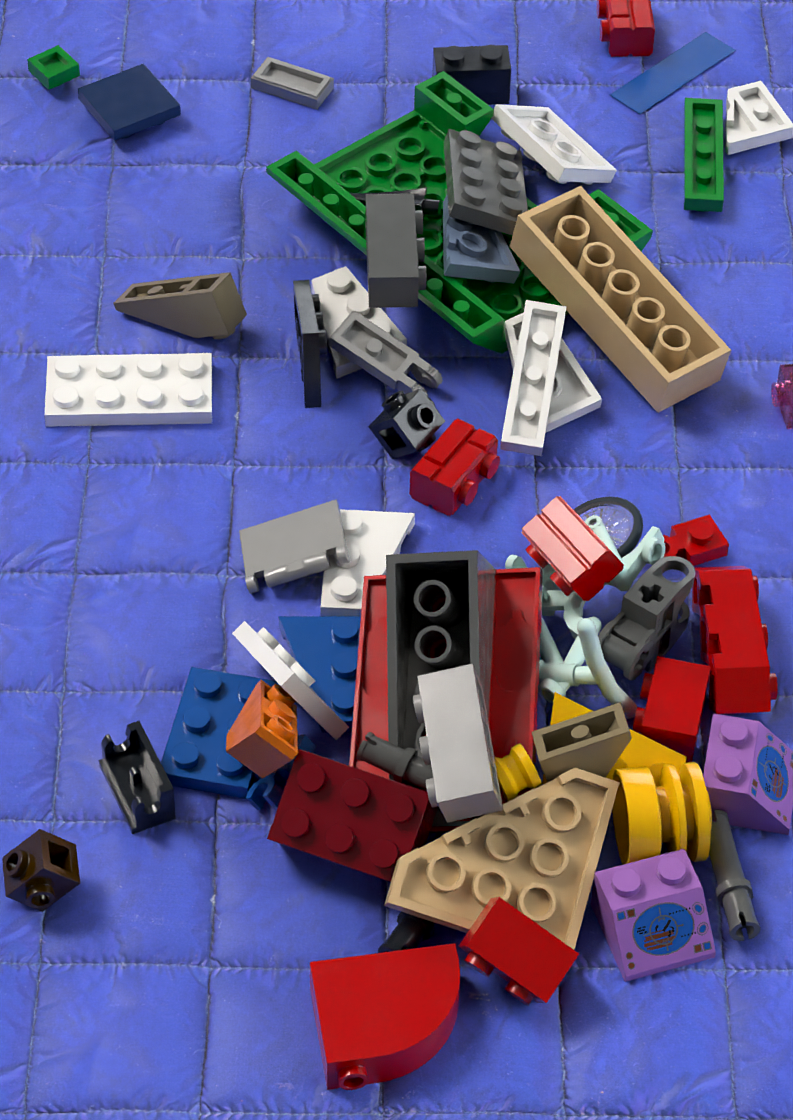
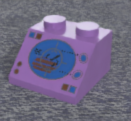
M713 714L703 773L705 786L710 798L712 821H717L714 810H723L728 814L729 824L732 826L789 835L793 808V751L760 721Z
M685 849L595 872L591 907L625 982L715 958L716 951L703 887Z

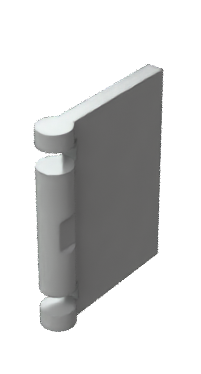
M337 499L239 530L246 575L245 582L250 594L259 591L257 578L263 576L268 588L330 569L329 555L337 554L341 565L350 562Z

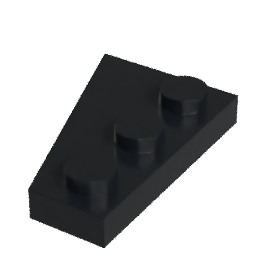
M309 280L293 281L294 318L298 351H300L301 378L304 381L305 408L321 407L320 355L327 354V336L323 324V314L320 312L319 294L311 293Z

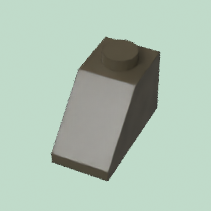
M621 702L532 731L538 759L547 782L573 768L606 778L632 739Z

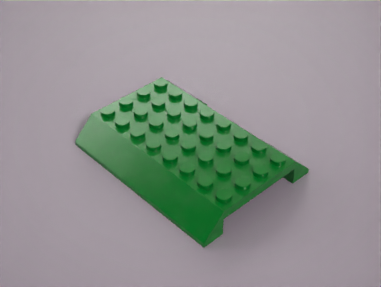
M444 71L415 86L413 111L318 163L313 164L296 150L266 166V173L365 255H367L366 206L350 193L392 192L427 187V199L441 200L442 208L440 216L425 215L423 234H416L417 238H424L425 260L424 262H418V266H426V290H418V298L476 345L501 354L508 351L504 323L506 320L524 313L526 300L562 306L510 248L513 235L503 232L504 239L520 270L514 284L504 282L492 283L485 280L444 276L443 201L447 195L444 139L449 129L458 132L467 130L480 136L494 114L492 107ZM597 189L589 195L642 252L651 239L653 230L601 190ZM526 197L528 210L537 206Z

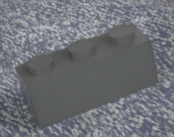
M366 194L365 228L369 308L418 307V290H426V266H418V262H424L425 260L424 238L416 237V234H423V211L415 210L414 194Z

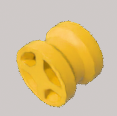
M520 743L511 748L509 755L503 758L494 757L500 792L507 802L516 798L518 793L526 788L536 789L542 785L533 762Z

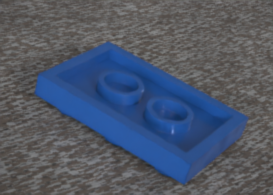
M191 667L161 760V765L172 786L246 799L247 793L252 787L255 773L226 752V736L257 683L263 680L272 687L274 684L279 685L277 681Z

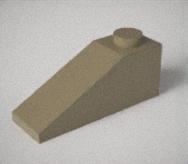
M230 272L135 283L113 303L117 311L194 338L211 336L213 339L226 338L235 332V327L247 315Z

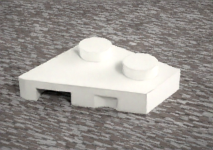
M762 81L728 89L725 152L728 155L793 138V123Z

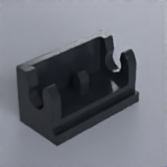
M139 720L127 724L125 732L127 739L122 744L115 745L109 734L105 735L101 742L103 759L98 760L99 767L132 834L176 819L174 788Z

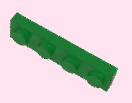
M685 98L684 210L722 212L724 203L723 100Z

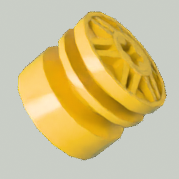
M696 762L683 763L680 767L679 775L674 765H664L661 770L659 787H656L650 769L646 766L615 769L612 780L620 783L612 814L615 839L622 865L660 855L662 843H665L668 853L685 849L693 862L706 861L710 850L712 812L709 794L699 765Z

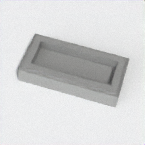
M267 57L251 77V88L318 110L334 89V78Z

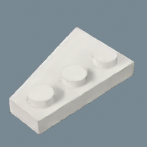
M524 313L510 318L504 323V333L513 371ZM562 337L546 432L600 408L602 403L601 396Z
M244 621L232 633L277 683L335 740L349 728L310 687L315 682L313 677L264 627L257 633Z

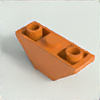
M260 680L226 736V752L261 778H265L292 761L298 754L297 706L294 704L296 701L280 685L274 684L271 687L263 680Z

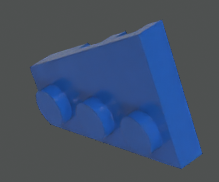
M278 616L279 629L283 639L287 641L291 656L315 680L310 687L346 723L349 728L345 732H352L361 616ZM319 724L321 731H322V732H327V731Z

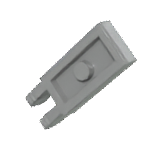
M352 311L329 337L328 346L395 390L396 388L398 391H403L404 394L422 388L428 396L424 387L418 385L416 381L407 376L410 371L416 380L433 389L437 388L443 381L439 370H436L435 367L433 368L429 363L421 359L419 353L356 311Z

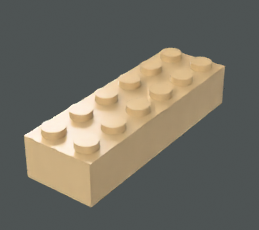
M582 186L518 215L510 248L562 306H567L566 311L657 413L720 381L731 349Z

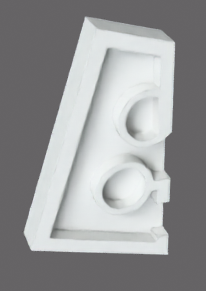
M346 266L311 280L312 294H319L320 312L323 314V324L327 336V348L332 356L336 379L362 369L328 346L329 337L352 311H356L407 345V338L381 308H369L368 292Z
M340 509L350 562L341 565L337 554L329 555L331 568L324 570L321 616H361L364 576L386 575V555L400 554L402 542L406 535L411 533L415 525V513Z

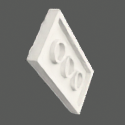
M212 353L47 356L46 427L212 423Z

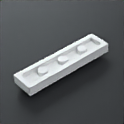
M529 300L525 302L500 445L501 450L542 456L567 306Z

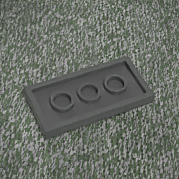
M449 129L444 139L449 216L513 235L518 215L528 211L521 151L506 142L494 143L481 139L471 131L462 130L458 132Z

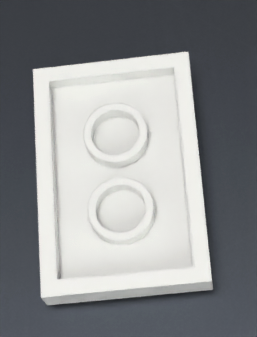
M495 105L494 114L491 119L501 127V133L507 138L516 141L524 149L523 153L525 156L538 162L546 169V175L550 179L561 184H566L567 182H582L587 185H592L593 182L611 183L617 170L550 108Z

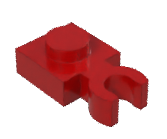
M710 514L671 526L670 537L663 535L665 539L664 557H681L689 561L693 566L728 555L729 543Z

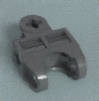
M666 556L659 559L623 596L621 612L614 620L608 622L598 635L605 661L622 670L623 676L630 681L635 680L643 670L650 673L655 667L657 656L664 657L687 628L690 612L684 600L691 592L695 579V568L689 561L677 556ZM674 569L683 572L686 577L680 582H672L664 578L662 574L667 570Z

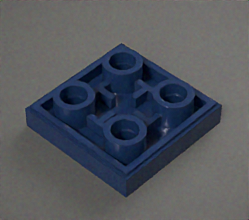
M144 64L78 88V99L114 141L128 138L134 133L152 126L161 125L165 121L181 115L180 104Z

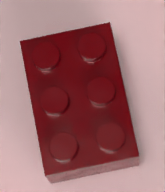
M298 748V754L295 757L267 839L391 882L397 860L401 856L426 844L438 807L432 808L426 791Z

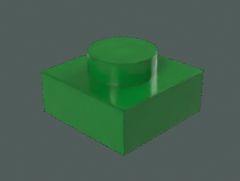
M59 45L27 59L28 71L48 90L80 76L79 63Z

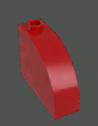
M455 943L310 962V992L327 1090L337 1088L356 1090L367 1084L380 1083L402 1077L423 1066L440 1051L454 1028L459 1006L460 964Z

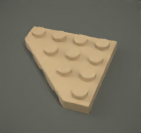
M573 768L536 789H532L504 803L502 811L475 818L442 835L440 838L401 856L397 860L384 906L468 933L489 900L500 897L575 950L620 782Z

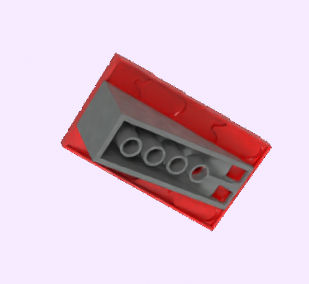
M478 550L386 555V575L364 576L349 766L393 780V775L364 761L357 760L359 747L363 740L367 741L365 736L368 732H372L375 736L400 748L406 749L411 747L418 750L417 756L423 758L419 737L426 736L425 723L418 722L413 704V695L420 694L417 676L472 663L483 687L494 757L503 758L509 755L511 748L520 743L535 766L536 748L532 731L537 730L543 570L541 567L495 569ZM405 781V783H404L405 785H408V786H411V787H414V788L423 790V789H421V788H419V787H417V786H414V785H412V784H410V783H408V782H406V781ZM526 788L518 793V796L532 789ZM500 792V794H501V800H502V805H503V804L506 803L507 801H506V799L503 797L502 793ZM438 806L430 833L450 832L475 818H479V816L447 823Z

